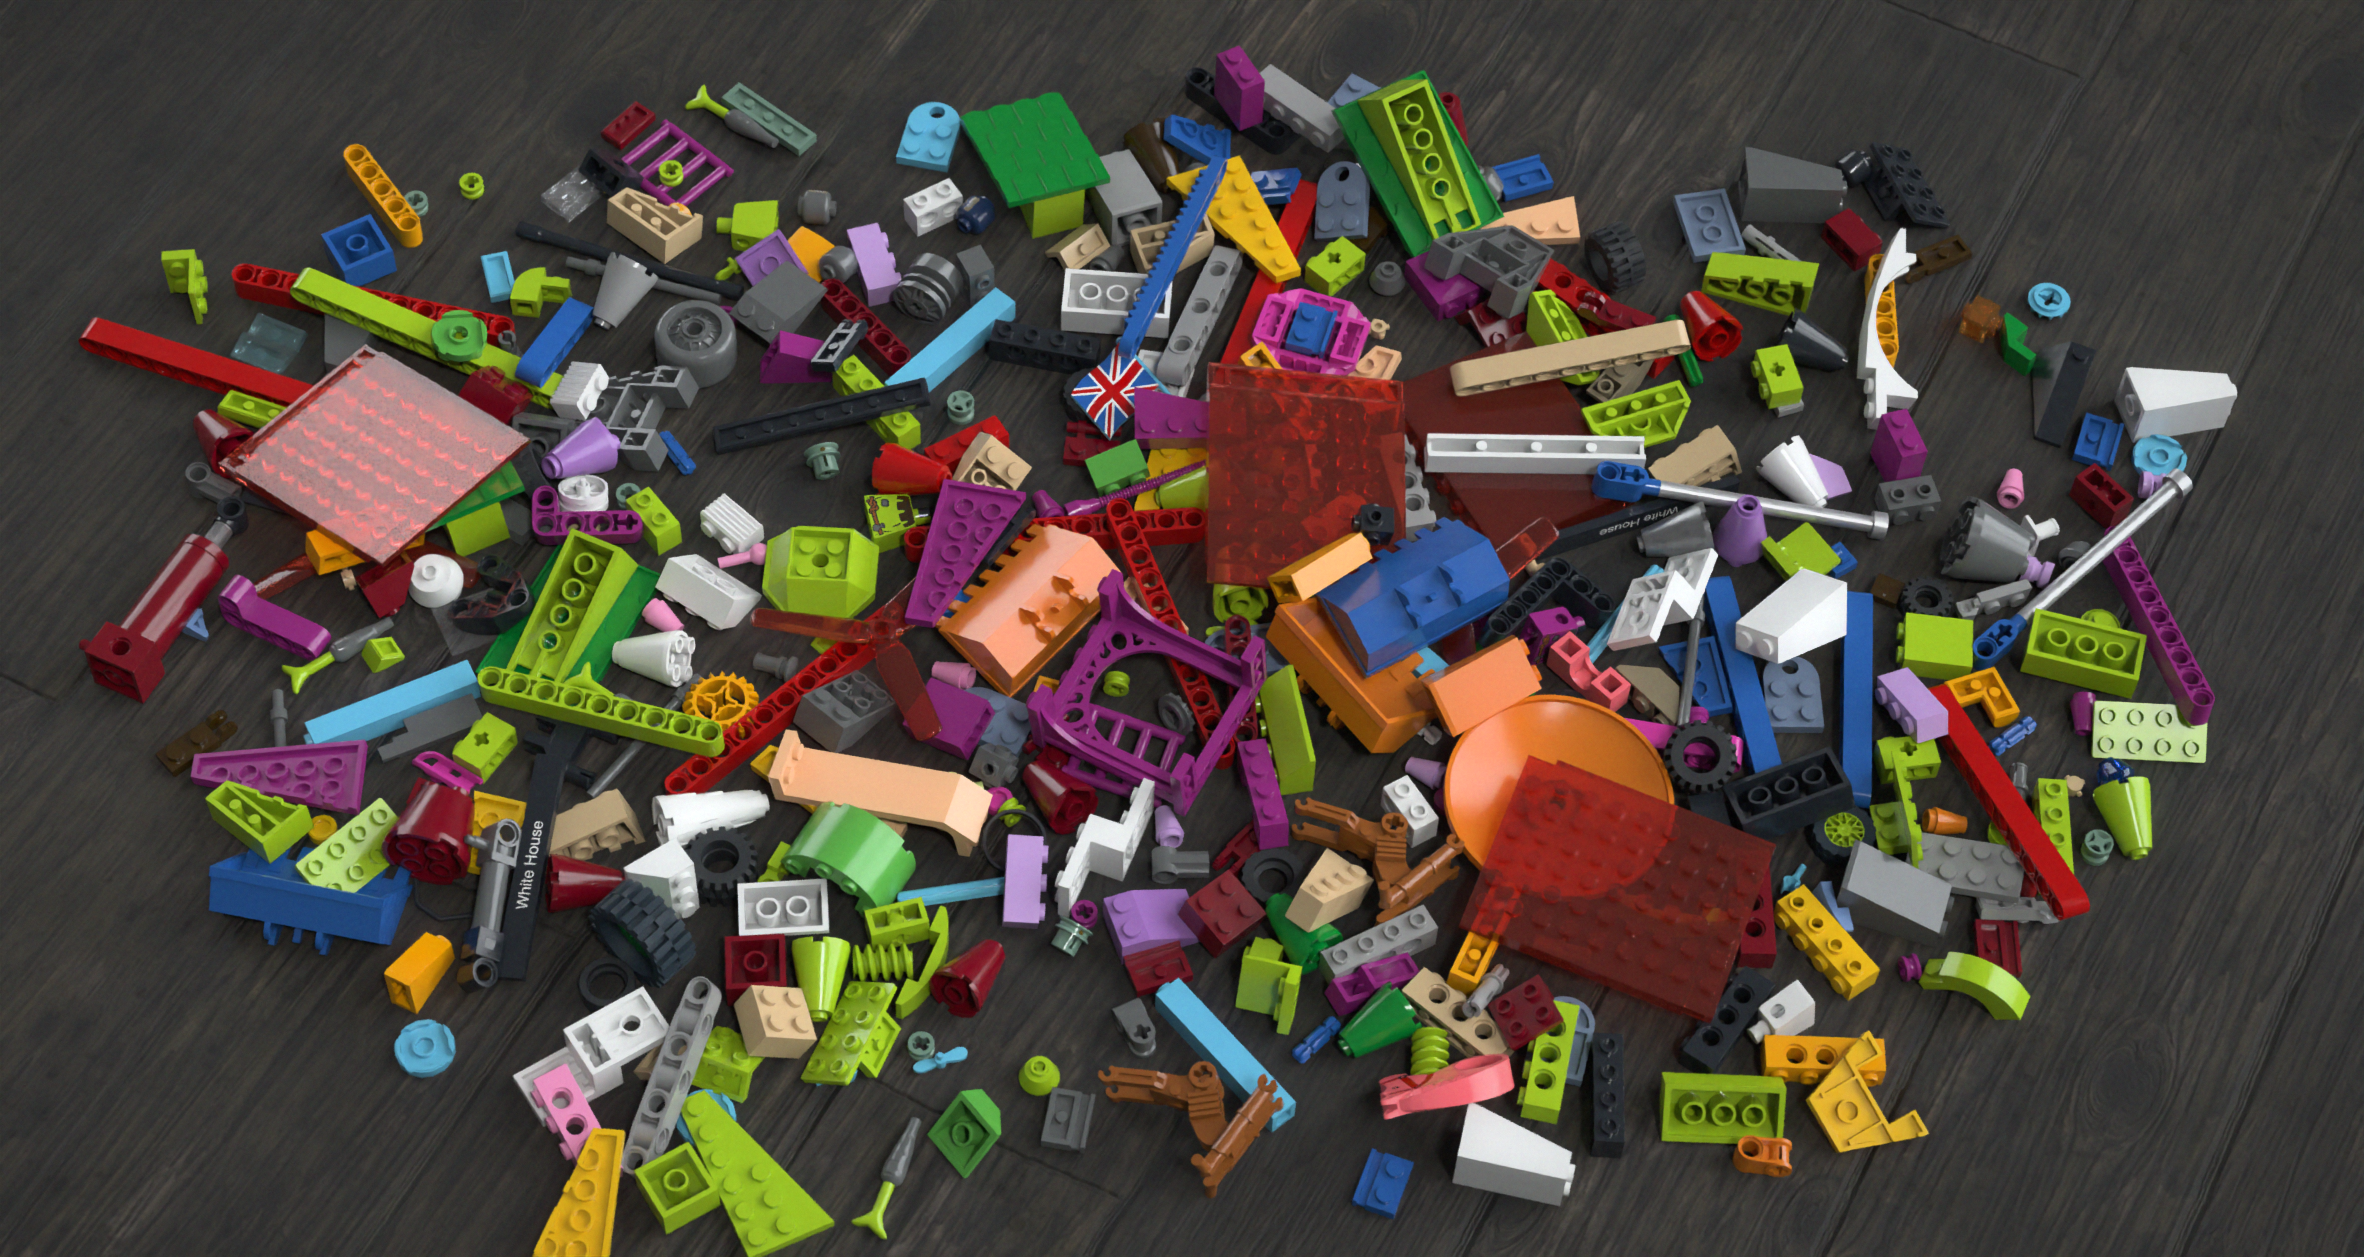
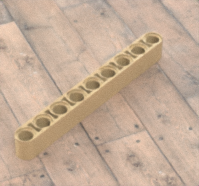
M1673 320L1459 362L1450 367V373L1456 395L1468 396L1677 355L1688 351L1691 346L1684 321Z

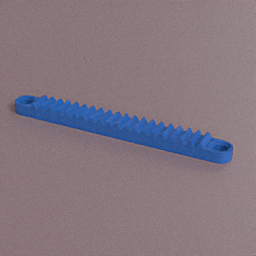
M1214 155L1206 170L1199 171V177H1196L1195 185H1192L1191 193H1188L1187 200L1184 201V207L1180 209V216L1176 217V223H1173L1172 231H1169L1168 239L1164 241V247L1160 248V255L1156 256V262H1153L1152 270H1149L1148 278H1145L1144 286H1141L1140 294H1137L1136 302H1133L1132 310H1129L1128 318H1125L1124 334L1118 348L1119 356L1132 360L1136 355L1224 178L1228 159Z

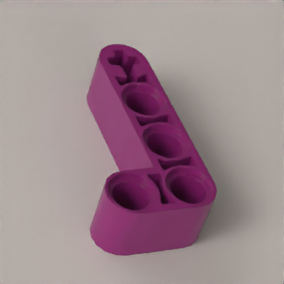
M541 486L533 493L532 527L536 539L542 544L564 545L570 533L567 529L572 524L581 525L578 531L610 544L635 543L641 540L644 535L642 519L635 511L560 512V502L555 489L550 486ZM545 498L553 500L549 506L540 505V502ZM606 523L609 525V528L605 531L596 530L599 524ZM615 523H618V531H616ZM549 524L553 526L549 532L543 533L539 531L543 525ZM629 524H634L632 530H627Z
M234 575L218 596L222 615L228 623L306 660L313 661L318 658L332 638L324 627L259 598L251 581L241 575Z

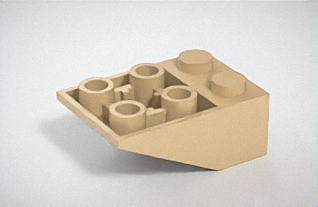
M979 432L963 454L952 480L1015 491L1032 467L992 435Z

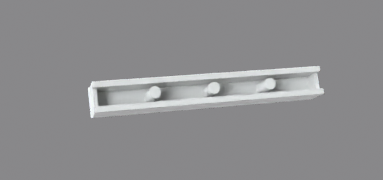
M1427 433L1426 447H1424L1425 472L1595 474L1598 465L1604 461L1635 465L1644 469L1646 454H1644L1645 440L1644 437Z

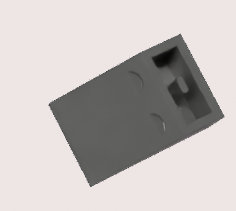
M855 670L802 695L793 722L827 750L838 753L855 744L896 707L898 702L888 695L885 690L869 680L866 675Z

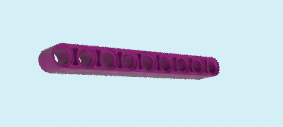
M2116 526L2108 527L2105 530L2104 536H2106ZM2129 537L2102 561L2140 634L2147 635L2146 645L2183 717L2193 725L2206 724L2215 701L2214 694L2131 537Z

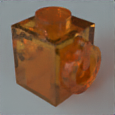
M1977 295L1972 304L1967 302L1961 313L1963 319L1959 333L1982 344L1987 336L1993 338L2003 320V317L1999 315L2001 306Z

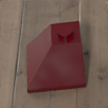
M404 550L397 552L355 577L357 584L379 618L394 615L400 610L399 606L405 603L415 565Z

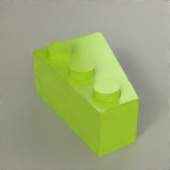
M226 780L205 798L213 820L269 864L314 828L307 806L301 804L295 806L284 802L283 798L277 796L271 798L260 794L259 790Z

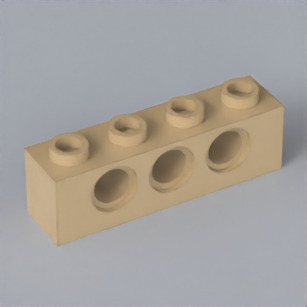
M1424 967L1402 989L1401 993L1415 1011V1017L1428 1027H1436L1448 1032L1445 1040L1468 1058L1486 1054H1506L1510 1057L1514 1052L1498 1024L1491 1019L1486 1010L1483 1009L1480 1016L1476 1018L1475 1016L1469 1018L1464 1014L1462 1007L1468 1000L1461 991L1454 990L1448 986L1439 974L1430 972ZM1438 999L1443 1003L1436 1004L1433 1003L1431 1000ZM1462 1017L1465 1019V1021L1460 1022L1455 1020L1454 1018ZM1477 1035H1485L1489 1039H1480Z

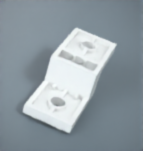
M1712 548L1669 557L1663 573L1633 579L1607 645L1613 651L1655 643L1660 636L1663 625L1692 620L1705 592V587L1713 571L1718 554Z
M1144 778L1140 788H1134L1130 798L1132 806L1129 811H1124L1120 824L1093 814L1089 815L1086 824H1080L1076 835L1078 840L1076 847H1070L1066 857L1067 867L1065 871H1059L1055 882V887L1058 888L1055 902H1058L1059 915L1069 918L1072 906L1077 901L1089 871L1123 882L1153 813L1154 781Z
M642 986L563 1029L566 1047L513 1075L514 1082L544 1127L547 1125L544 1118L548 1117L543 1106L540 1108L536 1106L530 1094L533 1091L534 1079L567 1064L588 1103L623 1084L621 1066L664 1043L669 1025ZM629 1021H636L640 1024L639 1028L635 1031H627L623 1027ZM558 1098L552 1104L558 1109H563L569 1105V1102L564 1098Z

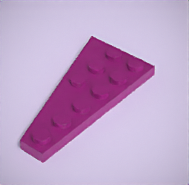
M944 479L906 611V624L934 628L1026 500V492Z
M365 740L194 754L191 779L196 785L218 788L226 780L259 790L260 794L271 798L277 796L283 798L286 802L359 815L368 746Z

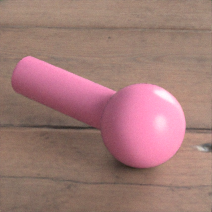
M756 543L751 546L749 551L717 558L719 567L722 569L748 562L763 565L765 564L767 545Z

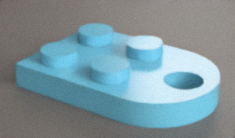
M929 102L916 107L908 118L896 156V163L948 172L960 133V118L957 112L952 107L939 102ZM935 113H940L943 115V117L933 118L931 117V115Z

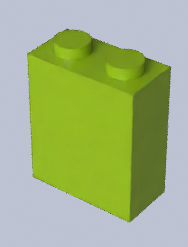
M1906 612L1903 623H1898L1896 639L1901 640V646L1897 647L1895 659L1896 663H1900V669L1908 667L1915 676L1952 680L1970 674L1973 661V620Z

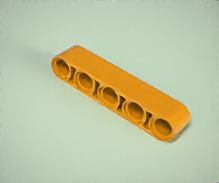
M359 144L348 146L344 150L343 156L349 177L401 245L407 248L420 245L423 241V234L417 214L364 146Z
M1875 254L1869 259L1864 278L1866 304L1884 256L1883 254ZM1894 280L1883 289L1876 310L1878 339L1892 368H1894L1899 349Z

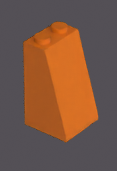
M1511 635L1420 680L1446 733L1455 737L1541 689L1538 681L1542 680V677L1536 665H1530L1526 657L1530 652L1523 639L1518 640L1516 636Z

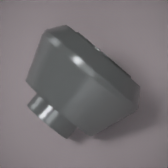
M1382 262L1370 274L1369 284L1376 293L1383 296H1392L1403 290L1405 277L1397 264Z
M2084 541L2070 543L2058 554L2061 567L2066 571L2092 548L2091 545ZM2093 568L2088 574H2086V575L2091 574V573L2093 572L2094 568Z

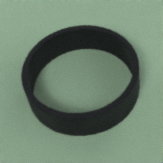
M1020 809L1002 811L996 814L984 829L982 835L984 856L992 867L1002 873H1005V868L992 860L986 848L987 831L998 818L1009 814H1018L1029 818L1039 828L1043 837V845L1047 844L1043 825L1034 815Z

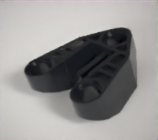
M489 554L478 562L477 570L485 582L497 590L486 593L488 597L486 602L461 598L454 601L448 608V615L457 628L476 635L504 634L526 617L535 605L533 589L521 572L499 556ZM496 566L493 571L486 573L488 568ZM467 610L463 616L456 617L459 612Z

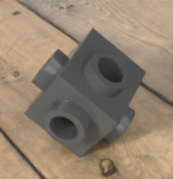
M988 743L979 746L969 773L980 778L985 786L998 788L1014 780L1018 772L1016 765L1019 758L1012 755V751L1003 745Z

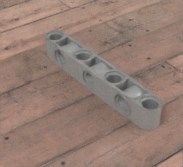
M1218 245L1213 248L1160 359L1157 368V379L1159 381L1179 386L1187 384L1241 269L1243 253L1240 250Z
M705 977L693 978L688 983L681 1003L674 1014L633 1121L629 1138L623 1151L621 1165L623 1170L634 1179H636L634 1173L635 1164L639 1160L643 1159V1166L662 1156L667 1148L711 1033L722 995L721 991ZM708 989L707 995L699 999L701 992ZM687 1045L686 1051L678 1056L679 1049ZM665 1102L663 1110L656 1113L658 1105Z

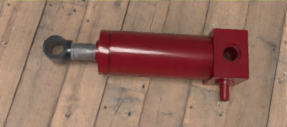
M235 496L222 499L217 505L218 515L213 520V526L204 537L196 534H187L182 538L118 626L106 621L92 641L82 639L79 642V649L85 652L95 683L144 704L165 675L161 659L229 568V560L221 549L231 536L243 533L249 526L246 507L242 499Z

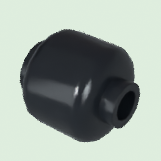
M1852 149L1842 155L1834 164L1836 169L1842 171V180L1846 181L1847 186L1850 188H1855L1867 180L1872 174L1871 168L1874 166L1871 158L1865 151H1858L1856 149Z

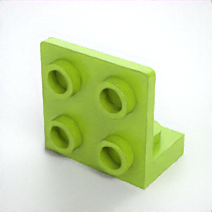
M195 249L162 251L161 260L170 293L188 292L196 323L203 324V314H207L206 298H203V293L208 292L206 276H203L202 260H197Z
M1808 522L1802 524L1777 543L1770 536L1761 542L1764 557L1785 581H1788L1802 569L1825 575L1841 563L1838 555Z
M1245 955L1242 962L1236 1007L1274 1015L1273 1020L1279 1021L1277 1033L1289 1035L1295 1015L1303 967Z
M716 1026L709 1035L691 1084L703 1089L713 1090L712 1092L719 1095L722 1093L732 1100L743 1103L748 1096L752 1072L765 1057L748 1056L742 1034L736 1033L727 1027Z

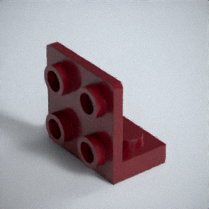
M1488 296L1481 302L1455 316L1460 326L1470 322L1471 326L1474 325L1490 356L1505 352L1529 336L1526 333L1527 317L1524 311L1509 319L1501 317L1495 310L1487 306L1490 296Z
M1539 974L1488 1004L1492 1015L1513 1051L1564 1021L1553 1001L1554 997Z

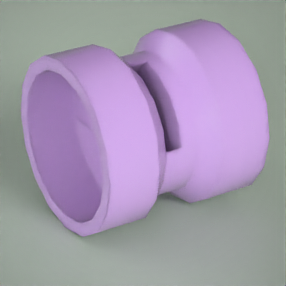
M2142 471L2138 484V497L2148 499L2163 486L2162 479L2167 474L2153 475L2151 472Z
M2028 555L2029 565L2027 571L2023 576L2021 575L2019 581L2024 579L2029 580V582L2037 581V587L2045 589L2055 564L2046 561L2041 565V562L2036 557Z

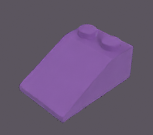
M1186 889L1131 890L1103 898V918L1122 965L1124 964L1123 956L1179 940L1180 946L1184 947L1201 942L1178 916L1183 904L1189 898Z

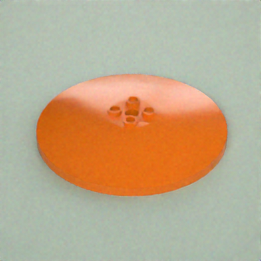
M1527 696L1469 728L1463 733L1453 749L1444 778L1443 800L1447 821L1452 834L1456 835L1455 840L1457 843L1461 840L1464 841V854L1492 881L1497 879L1522 890L1520 896L1550 904L1577 905L1604 900L1625 891L1641 880L1653 868L1667 844L1673 825V788L1664 762L1654 746L1634 725L1622 716L1599 704L1571 696ZM1552 804L1558 805L1562 809V813L1553 814L1548 810L1547 806Z

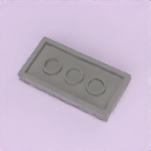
M1922 833V842H1917V844L1921 843L1923 861H1918L1919 869L1951 884L1950 893L2019 904L2025 870L2009 846ZM1907 852L1905 863L1911 865L1909 854Z

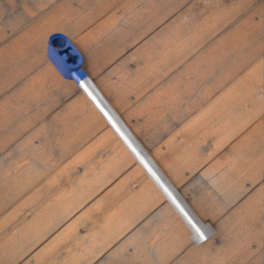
M1604 461L1598 465L1591 483V489L1597 496L1627 502H1637L1643 494L1693 503L1703 502L1705 505L1730 509L1740 497L1745 495L1651 479L1647 471L1642 467L1611 461ZM1755 496L1760 501L1764 515L1868 532V538L1884 540L1887 533L1888 513L1873 511L1871 516Z
M2176 468L2172 469L2163 477V486L2010 620L2001 619L1994 623L1974 641L1972 667L1982 671L1991 668L2012 649L2017 635L2032 623L2036 608L2047 610L2174 497L2178 499L2183 498L2193 488L2190 478L2183 471ZM1977 651H1985L1989 656H1981Z

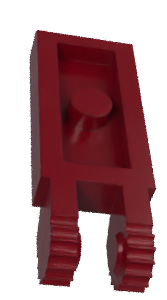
M1592 291L1586 292L1584 296L1586 303L1580 304L1577 309L1578 313L1586 319L1616 332L1653 325L1656 321L1655 316L1613 300L1605 299L1602 294Z
M1253 820L1226 845V849L1213 862L1212 868L1216 871L1221 870L1233 857L1237 862L1229 870L1236 878L1242 874L1246 860L1250 859L1253 853L1261 851L1254 831Z

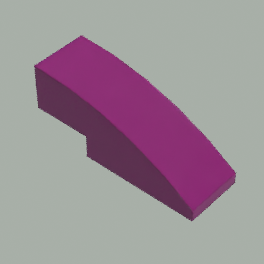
M1408 952L1360 965L1356 973L1332 979L1325 991V995L1338 1016H1342L1361 1009L1386 982H1392L1391 990L1396 987L1402 990L1420 971Z

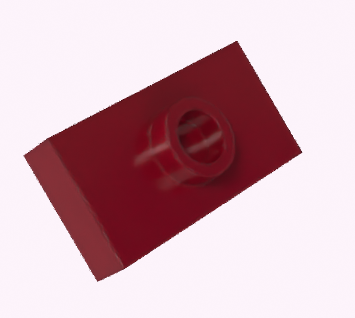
M635 101L601 131V138L622 150L656 120L655 113Z

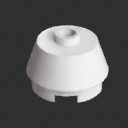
M428 554L422 556L414 563L415 566L408 590L411 597L417 603L427 608L440 609L441 606L458 599L463 588V573L460 566L453 559L442 555Z

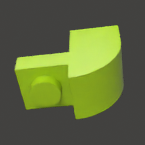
M533 268L525 271L516 279L510 296L512 314L539 318L543 301L565 303L569 297L572 298L570 279L547 277L545 268Z

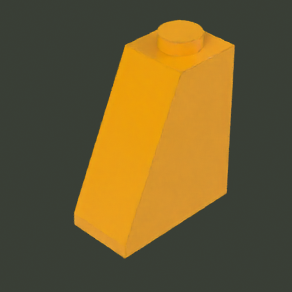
M426 932L387 968L384 976L392 1003L418 1014L455 959L452 944L447 938L441 935L434 936Z

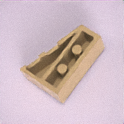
M1718 425L1712 429L1708 428L1702 431L1696 439L1689 443L1681 444L1675 452L1665 458H1659L1648 468L1651 479L1692 486H1700L1709 481L1719 480L1721 476L1733 472L1734 475L1742 473L1736 450Z

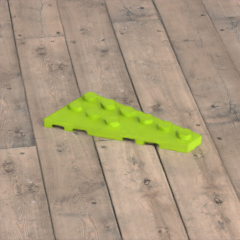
M705 1090L685 1099L680 1115L707 1172L719 1190L721 1203L747 1257L766 1256L834 1226V1220Z

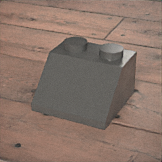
M520 412L513 417L510 447L529 438L543 459L548 452L574 430L575 420Z

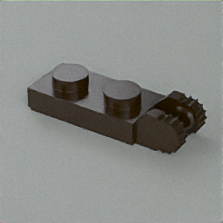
M1957 234L1915 251L1916 262L1909 266V270L1916 264L1919 267L1908 272L1905 279L1909 284L1918 282L1925 276L1928 277L1970 260L1973 253Z
M224 710L215 711V713L208 716L205 722H201L155 753L156 757L173 777H176L193 765L194 754L212 753L237 732L238 726L234 721L222 725L227 720L228 715Z

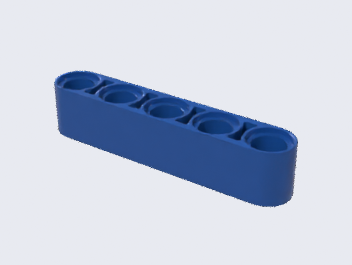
M569 297L523 355L516 368L515 377L542 388L591 324L594 307Z

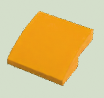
M801 226L788 242L809 274L807 275L821 283L824 278L819 270V260L822 255L835 246L815 232Z

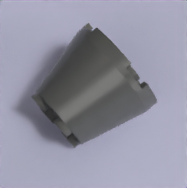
M1974 496L1965 498L1957 512L1961 513L1960 516L1956 517L1952 527L1948 526L1942 543L1939 564L1944 565L1941 574L1952 578L2013 583L2018 574L2023 576L2027 571L2029 560L2026 557L2034 544L2035 535L2030 534L2023 527L1982 499Z

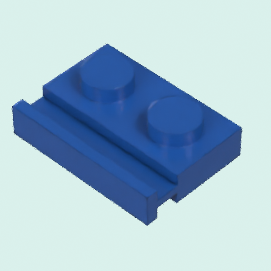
M1539 154L1492 167L1503 182L1504 188L1501 193L1505 202L1553 189L1554 182L1544 163H1541Z
M1298 168L1252 172L1251 178L1265 204L1271 205L1290 203V195L1294 194L1302 175Z
M1300 302L1286 340L1285 349L1310 356L1316 354L1319 355V358L1323 359L1338 311L1329 312L1326 311V308Z
M2086 413L2072 460L2088 465L2096 463L2098 466L2106 467L2108 471H2111L2124 424L2120 423L2118 425L2112 423L2113 420Z
M1372 1148L1354 1194L1352 1205L1365 1207L1367 1211L1394 1220L1414 1162L1388 1153L1382 1154Z

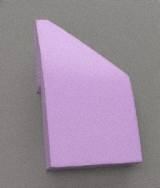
M1809 454L1829 495L1826 500L1852 492L1842 466Z

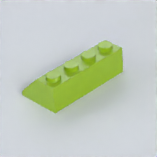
M2036 608L2026 641L2020 671L2131 699L2139 681L2147 635Z
M1287 665L1266 679L1255 698L1256 713H1260L1261 720H1258L1259 733L1261 737L1266 738L1281 795L1313 791L1316 765L1293 665Z
M1661 1072V1140L1738 1144L1740 1139L1746 1135L1783 1138L1786 1086L1782 1077Z

